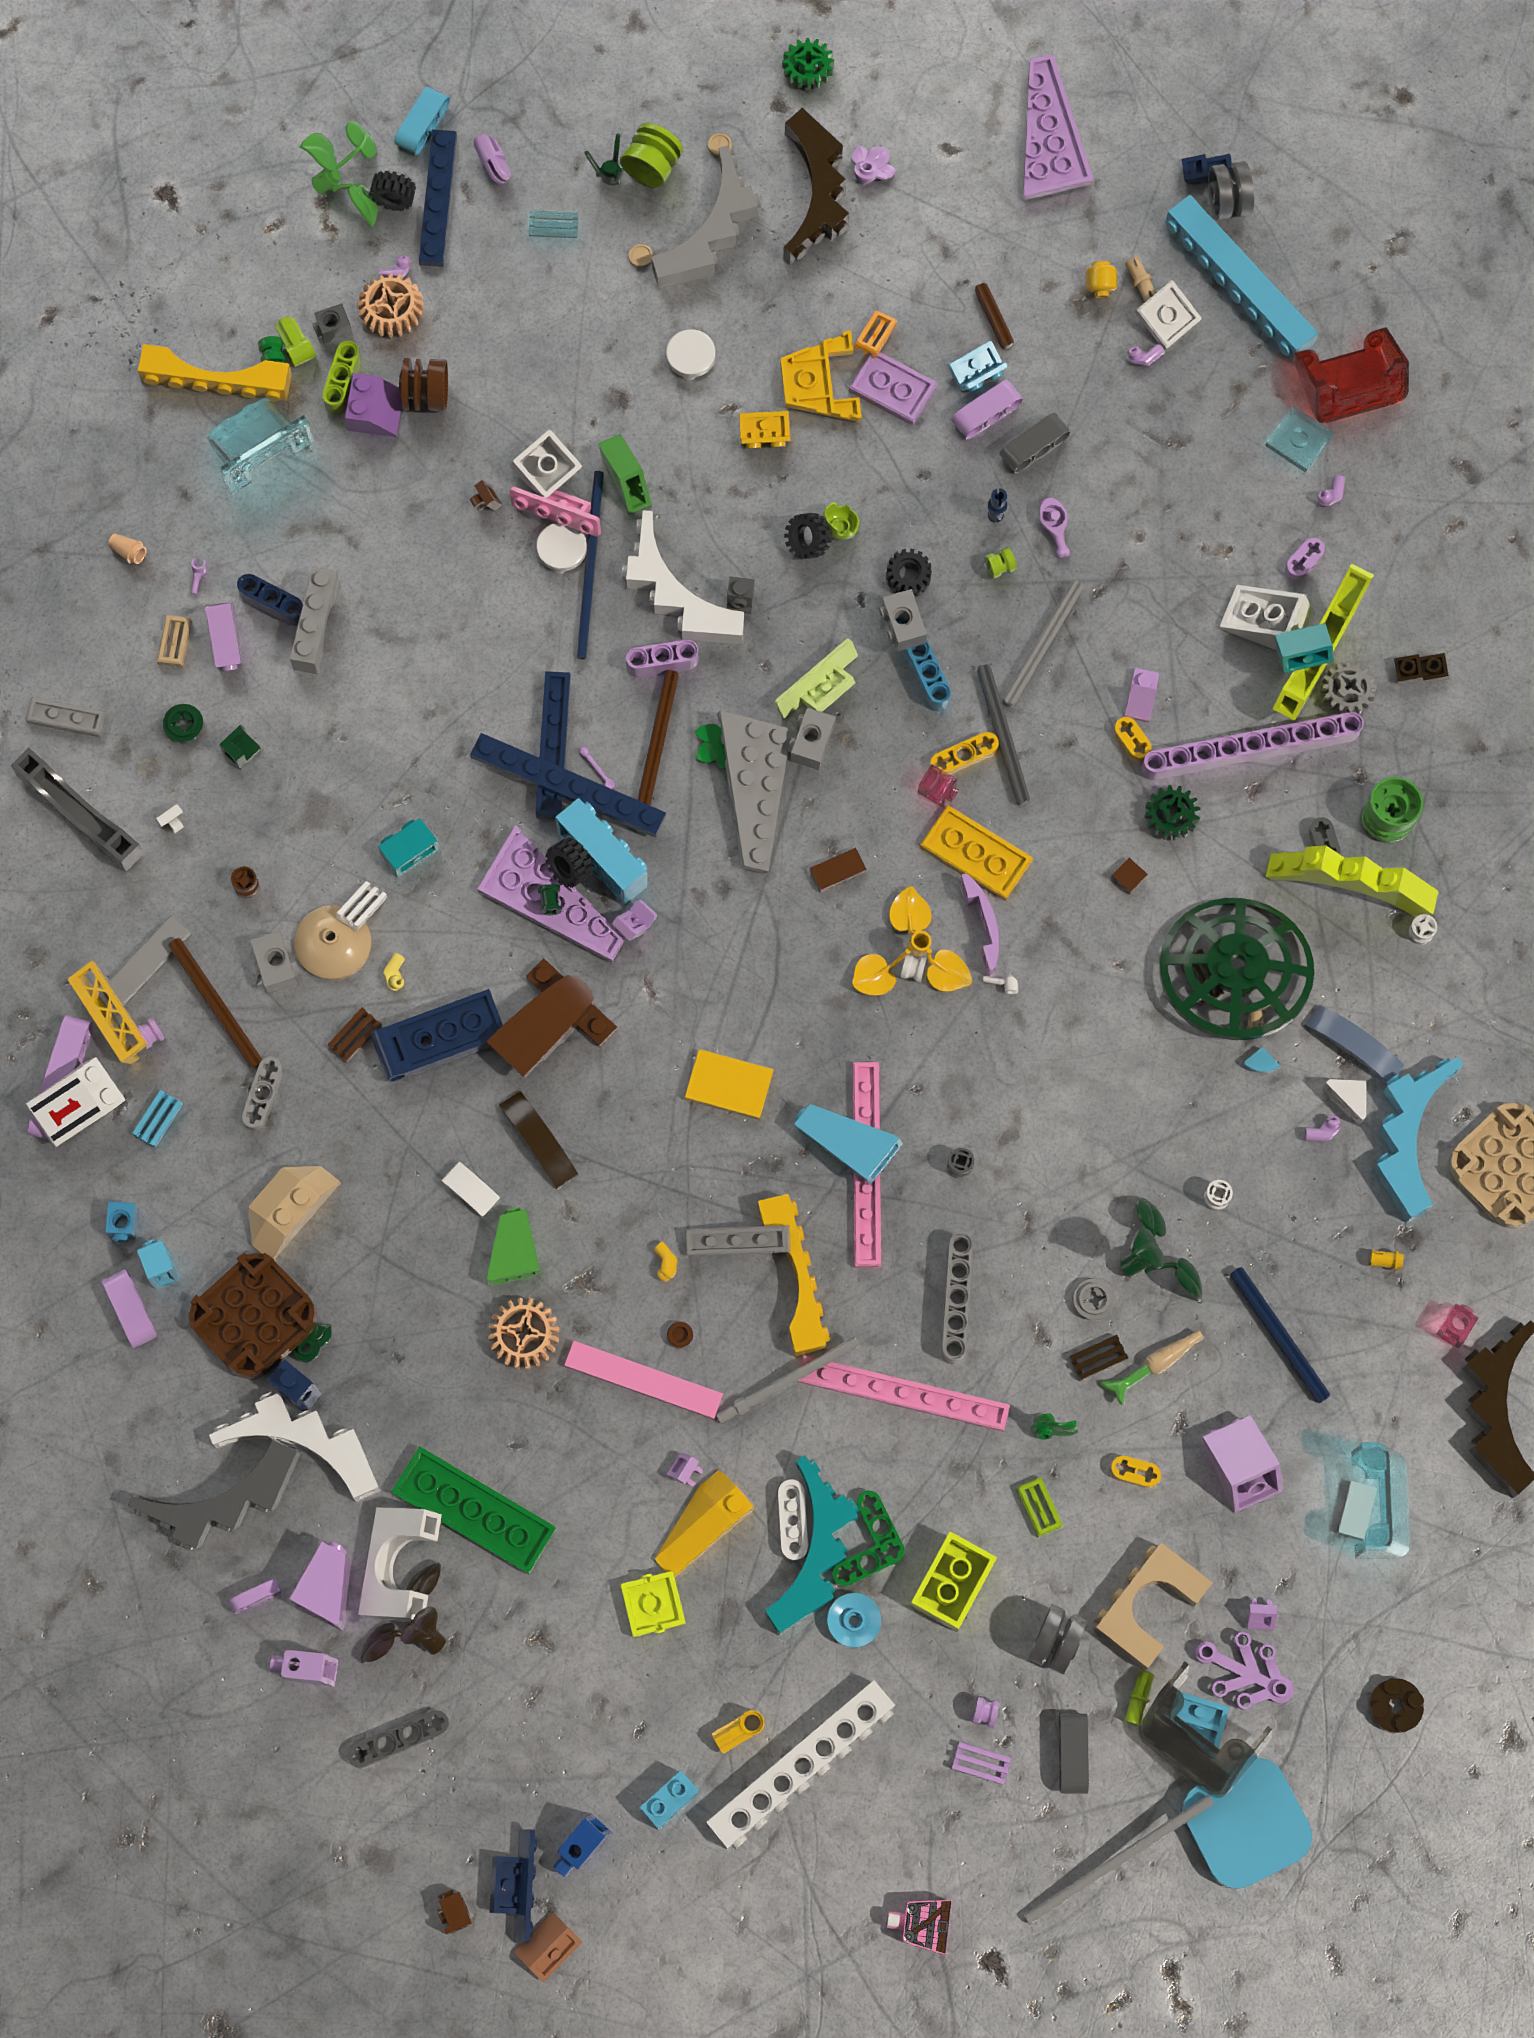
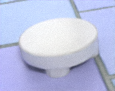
M687 329L680 331L668 342L666 349L667 362L675 373L682 376L685 380H692L707 373L715 363L714 343L707 334L699 330Z
M558 522L544 528L537 539L539 559L555 573L561 574L576 568L586 557L587 543L583 532L563 526Z

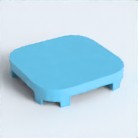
M1253 1758L1246 1760L1195 1786L1187 1792L1183 1800L1182 1812L1207 1795H1209L1214 1803L1213 1806L1185 1824L1210 1871V1875L1215 1882L1226 1888L1240 1889L1250 1886L1299 1861L1307 1854L1311 1846L1312 1831L1309 1822L1283 1772L1275 1763L1268 1759Z

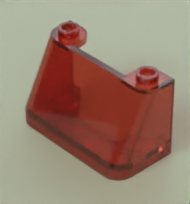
M1387 327L1370 332L1364 339V349L1319 361L1318 354L1311 349L1294 353L1296 370L1313 415L1319 423H1330L1397 404L1408 395L1409 361Z

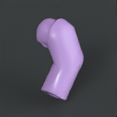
M1156 344L1148 352L1141 351L1140 348L1134 346L1128 350V359L1132 364L1149 366L1165 354V351L1159 344Z
M1340 475L1334 476L1332 489L1325 490V492L1321 490L1318 493L1317 499L1322 506H1331L1343 498L1346 478Z

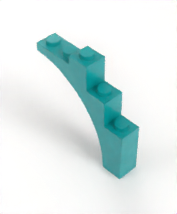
M806 1455L796 1460V1466L804 1479L811 1500L813 1513L812 1541L806 1561L794 1583L784 1595L765 1610L766 1616L779 1636L834 1600L832 1595L835 1592L834 1587L828 1578L823 1580L821 1576L833 1569L838 1563L846 1560L844 1553L847 1552V1548L839 1537L834 1539L833 1536L858 1520L857 1512L859 1508L851 1497L847 1499L844 1494L834 1500L833 1496L836 1494L828 1481L823 1483L818 1475L821 1470L813 1458L808 1460Z

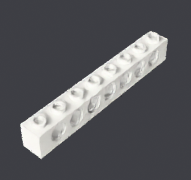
M873 1680L707 1821L706 1824L727 1850L731 1846L736 1850L747 1840L745 1834L752 1828L756 1832L768 1822L766 1816L773 1810L777 1814L789 1804L787 1798L794 1792L799 1796L811 1786L808 1781L814 1775L820 1778L832 1768L829 1763L834 1758L838 1757L841 1760L852 1751L850 1745L855 1740L864 1741L873 1733L871 1727L879 1721L882 1725L894 1715L891 1710L895 1707V1704L876 1681ZM862 1706L869 1707L873 1712V1717L868 1721H863L858 1717L857 1711ZM839 1725H849L852 1729V1735L846 1739L839 1737L837 1734V1727ZM824 1741L830 1744L831 1753L828 1756H820L816 1752V1745L819 1742ZM800 1759H805L810 1763L811 1769L806 1774H800L795 1769V1763ZM779 1777H785L790 1783L789 1789L785 1792H779L774 1787V1781ZM757 1795H764L768 1798L769 1805L766 1809L758 1810L754 1807L753 1799ZM743 1813L747 1816L748 1822L745 1827L737 1828L732 1824L734 1814Z

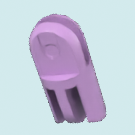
M483 134L476 136L473 145L483 167L495 183L504 184L505 181L510 179L511 172L496 138Z

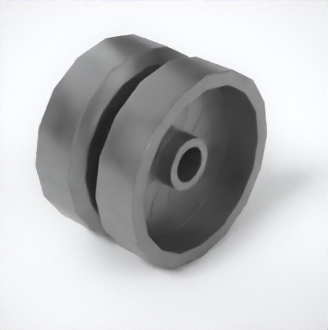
M1234 162L1229 170L1224 164L1211 166L1208 173V188L1214 217L1217 220L1227 219L1232 216L1233 211L1238 217L1251 215L1254 210V188L1251 171L1247 162Z
M1052 1604L1028 1659L1041 1665L1047 1660L1050 1651H1053L1054 1654L1050 1662V1668L1064 1675L1071 1659H1074L1083 1638L1081 1635L1087 1619L1074 1614L1069 1618L1065 1628L1061 1626L1065 1618V1610Z

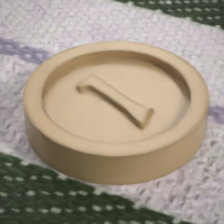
M716 133L708 140V150L716 157H719L720 147L728 146L730 151L732 149V141L724 133Z
M636 244L630 249L629 261L633 266L645 268L651 264L653 252L649 246Z

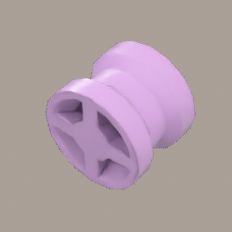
M152 1017L147 1019L146 1024L142 1026L137 1025V1028L148 1043L146 1046L147 1050L152 1047L154 1042L165 1039Z
M978 1697L972 1723L979 1724L982 1722L986 1723L988 1727L994 1728L999 1701L987 1702L984 1698Z

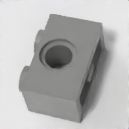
M912 589L883 597L882 607H879L880 616L883 622L887 621L888 623L887 636L890 644H895L897 652L926 644L927 632ZM905 618L908 623L899 624L896 622V619Z
M808 707L805 715L800 714L796 724V729L799 732L796 738H791L788 752H791L792 762L820 770L835 728L836 716ZM811 734L816 736L817 740L809 742L804 737Z
M276 931L250 940L268 994L298 985L295 976L300 974L296 961L290 962L288 953L292 952L288 937L283 938L281 932ZM275 957L283 958L282 963L278 966L270 965L271 960Z

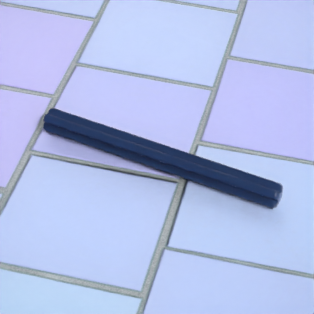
M1242 1267L1235 1269L1230 1274V1277L1318 1403L1327 1400L1330 1397L1329 1391Z

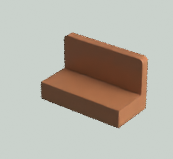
M551 1912L533 1931L529 1943H521L514 1953L544 1983L582 1941L554 1912Z

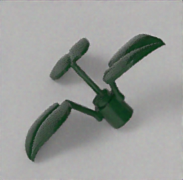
M1140 1196L1136 1203V1211L1144 1227L1138 1229L1135 1235L1132 1253L1120 1260L1123 1272L1131 1278L1142 1271L1149 1273L1153 1270L1172 1267L1176 1269L1175 1275L1181 1285L1200 1302L1202 1300V1283L1197 1270L1184 1258L1178 1259V1263H1164V1255L1155 1239L1156 1234L1161 1238L1166 1234L1164 1218L1155 1205Z

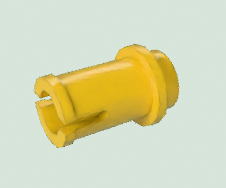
M1371 1250L1370 1267L1394 1268V1271L1402 1269L1404 1253H1399L1398 1250H1395V1252Z

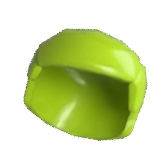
M834 501L825 507L823 514L825 520L823 522L830 524L827 527V530H832V534H828L829 537L837 540H848L857 533L860 521L857 513L848 504L839 506Z

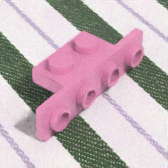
M514 486L510 489L512 506L519 510L558 522L563 526L577 529L585 534L599 537L601 534L599 517L588 514L591 510V502L557 490L548 498H544Z

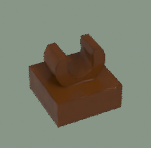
M481 480L474 485L478 494L469 499L474 508L477 507L481 511L488 506L496 511L503 506L490 484Z

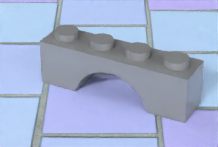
M312 567L290 657L293 670L318 674L323 656L326 623L332 606L335 605L340 585L337 571Z

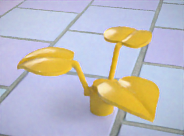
M909 886L895 898L889 911V920L893 928L897 931L908 930L909 935H912L907 943V949L888 966L886 960L880 955L869 954L862 957L855 966L852 986L858 992L869 996H879L888 993L896 983V976L890 970L908 954L913 956L926 954L928 962L932 964L927 969L926 976L930 985L938 991L952 992L968 987L972 984V978L964 961L950 950H939L935 954L934 960L932 959V950L929 948L932 942L931 937L927 932L923 931L930 924L932 913L927 902L917 893L913 886Z

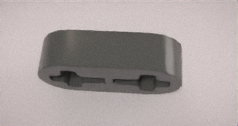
M1324 817L1315 819L1309 828L1312 845L1325 846L1327 844L1329 848L1341 854L1332 822ZM1318 825H1321L1323 829H1327L1324 833L1325 839L1322 838L1321 832L1315 831Z

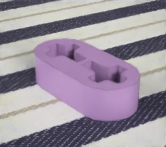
M1318 538L1306 540L1289 558L1285 568L1286 575L1290 579L1297 581L1306 577L1323 557L1325 552L1324 543ZM1316 547L1318 549L1317 552L1312 553L1311 556L1308 557L1307 554L1309 549ZM1301 561L1304 562L1301 570L1293 571L1294 565L1297 566Z
M273 1579L229 1600L234 1614H237L281 1593L276 1579Z

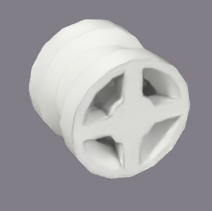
M1426 914L1415 917L1408 930L1410 939L1416 944H1427L1437 932V922L1433 917Z
M908 954L905 957L901 978L907 979L910 977L914 978L915 982L921 983L927 958L921 957L918 959Z

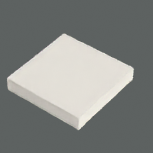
M1173 280L1168 282L1134 311L1164 350L1202 319Z

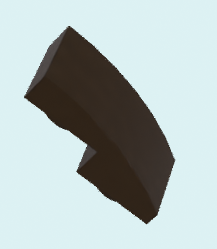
M1445 653L1423 657L1415 654L1394 658L1398 683H1426L1449 679Z

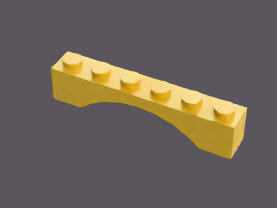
M143 344L138 366L141 381L148 385L164 384L175 389L186 387L198 392L216 391L221 395L238 394L249 399L260 397L272 402L287 401L292 377L289 363L267 360L239 371L212 372L187 364L178 358L168 347Z
M789 1194L759 1200L758 1210L762 1226L790 1225L791 1252H786L792 1262L799 1289L798 1305L795 1316L789 1326V1335L794 1355L798 1357L826 1350V1342L830 1341L827 1326L822 1327L820 1317L824 1316L821 1302L815 1301L813 1292L817 1291V1285L814 1275L809 1276L807 1266H811L808 1250L803 1251L801 1241H804L805 1238L802 1226L796 1225L794 1217L798 1216L795 1200L790 1201Z

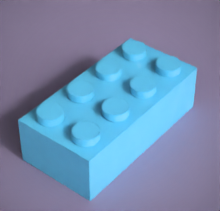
M578 798L555 817L557 832L562 839L577 840V845L580 843L583 845L582 850H587L589 853L586 855L587 858L591 857L592 862L589 864L593 865L592 871L626 905L648 887L647 865L640 857L634 858L629 852L630 847L622 838L618 840L612 834L613 829L605 820L600 821L595 816L596 811L590 803H583Z

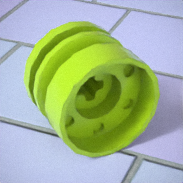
M649 122L642 123L636 130V134L633 135L632 143L626 147L620 157V165L630 177L639 183L653 188H661L671 174V167H674L678 162V158L681 157L683 146L680 140L667 129Z

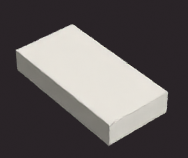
M1354 1481L1350 1482L1338 1534L1362 1541L1365 1540L1377 1488Z

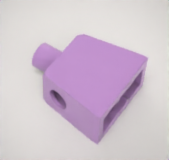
M285 1650L284 1657L272 1656L270 1671L281 1673L282 1678L293 1682L335 1687L339 1660L324 1653Z

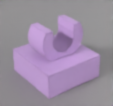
M680 1452L666 1475L674 1481L695 1486L696 1483L690 1479L693 1471L702 1474L703 1470L697 1466L698 1460Z
M1253 1598L1247 1616V1629L1274 1631L1278 1615L1277 1605H1272L1270 1599H1267L1266 1605L1257 1604V1599Z

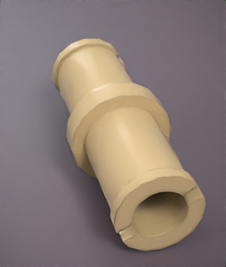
M1134 256V261L1130 258L1125 262V265L1134 280V287L1139 289L1146 302L1157 292L1151 283L1152 277L1146 273L1139 256Z

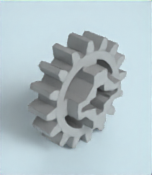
M1347 661L1345 667L1337 663L1335 670L1332 668L1328 670V676H1324L1322 683L1325 685H1322L1321 692L1327 693L1323 701L1331 702L1330 710L1337 707L1338 714H1341L1343 710L1347 711V713L1355 710L1357 714H1361L1363 708L1368 709L1370 707V701H1374L1376 696L1373 692L1376 691L1377 685L1371 684L1374 681V675H1366L1369 670L1368 668L1361 670L1359 669L1360 663L1352 667L1350 661ZM1361 683H1363V685H1364L1365 694H1364V690L1361 688ZM1333 687L1337 689L1336 695L1333 691Z

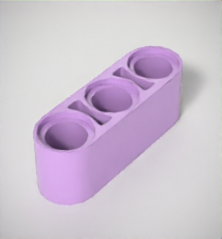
M1004 380L958 410L951 420L966 439H971L1015 410L1023 402V398L1009 380Z
M681 640L632 648L626 655L627 671L633 677H646L665 674L666 670L679 672L693 669L697 666L699 660L698 646L691 640ZM684 652H691L694 654L691 658H684L681 656V654ZM665 655L669 659L665 662H659L656 658ZM635 659H640L644 663L635 666L631 662Z
M125 1269L102 1280L131 1346L136 1348L158 1337L128 1271Z

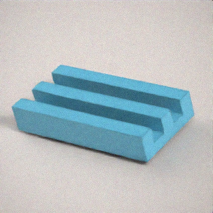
M160 1090L133 1131V1136L156 1148L184 1104ZM164 1099L165 1102L163 1103L160 1110L150 1123L149 1127L147 1128L144 1134H141L146 1125L148 1124V1122L150 1121V1119L152 1118L153 1114L161 1104L162 1100ZM170 1104H173L174 1107L166 1117L165 1121L157 1131L156 1135L153 1139H150V1135L158 1125L159 1121L167 1111L168 1107L170 1106Z

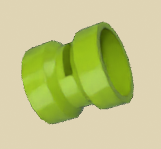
M1009 547L1001 549L998 554L991 553L984 556L987 570L992 579L1000 577L1004 572L1011 573L1017 570L1015 557Z

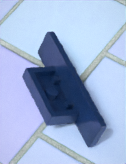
M534 1829L519 1831L518 1857H492L489 1913L515 1914L514 1943H529L533 1933L531 1909L534 1906L535 1898L532 1892V1885L536 1876L534 1852L537 1849V1837L535 1836Z

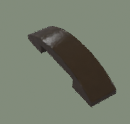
M521 1091L499 1104L505 1116L530 1148L556 1189H559L579 1175L549 1128Z

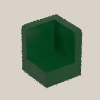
M239 725L219 744L222 753L239 769L245 766L261 750V747L247 734L245 727Z

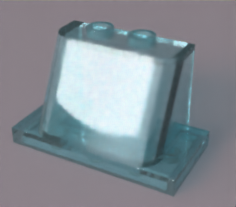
M264 398L254 404L245 406L234 417L224 419L208 435L210 445L224 463L220 467L225 486L231 495L252 483L250 471L288 448L293 456L314 444L311 427L306 417L303 415L290 422L270 398Z

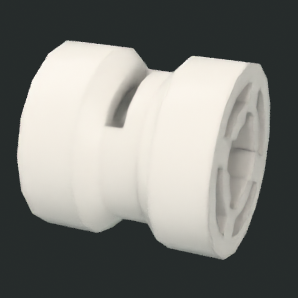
M1215 1180L1210 1183L1203 1198L1206 1206L1215 1211L1223 1210L1232 1198V1187L1224 1180Z

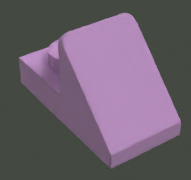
M1135 668L1124 717L1149 723L1160 673Z

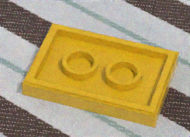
M699 1049L685 1100L760 1120L774 1069Z

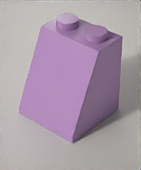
M1251 1415L1245 1418H1238L1230 1425L1221 1429H1214L1203 1436L1204 1450L1235 1513L1283 1492L1280 1463Z
M322 1541L289 1599L296 1606L343 1630L346 1619L351 1560L346 1555L347 1551L341 1545L330 1541L328 1545Z

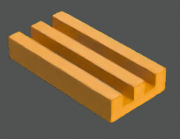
M875 310L855 342L854 349L859 350L861 348L865 354L870 352L872 353L871 357L876 359L896 327L897 320ZM877 319H881V322L879 323L878 327L869 339L868 343H865L864 340L868 336ZM887 322L890 323L886 328L885 332L883 333V335L881 336L880 340L874 347L873 344L878 338L881 331L883 330L884 326Z

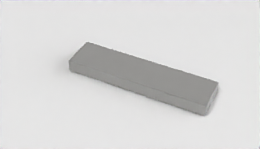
M172 915L108 982L123 1006L173 954L169 948V943L178 937L184 942L191 935V932Z
M790 1225L685 1229L686 1256L791 1252Z

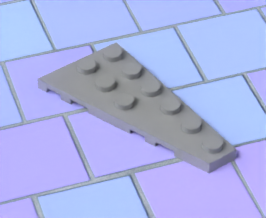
M720 710L717 715L722 729L721 740L722 744H724L726 755L725 766L730 798L733 800V818L737 826V844L741 868L766 874L769 871L792 729Z

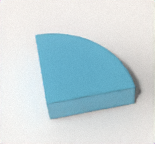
M1261 1047L1242 1064L1248 1070L1260 1073H1270L1280 1067L1264 1047Z

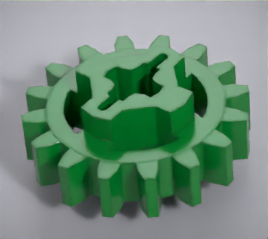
M806 38L805 43L798 39L796 46L789 45L788 51H784L782 68L784 69V76H790V84L798 82V88H801L804 84L810 90L813 84L820 88V81L828 82V76L833 75L834 59H832V50L827 51L826 43L819 46V39H816L814 43H810V39Z

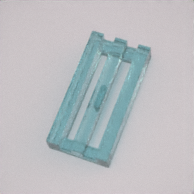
M530 211L529 237L578 238L579 214L578 212ZM534 219H544V220H570V221H573V223L558 222V221L542 222V221H534Z

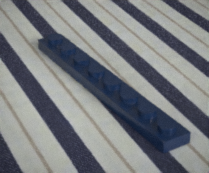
M480 733L470 753V757L474 760L574 802L579 798L583 803L588 802L597 813L655 838L665 820L666 812L483 733Z

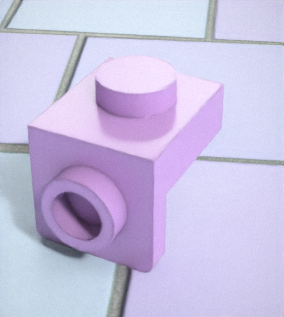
M639 899L629 911L617 916L612 924L618 929L620 935L631 941L648 930L657 918V914Z

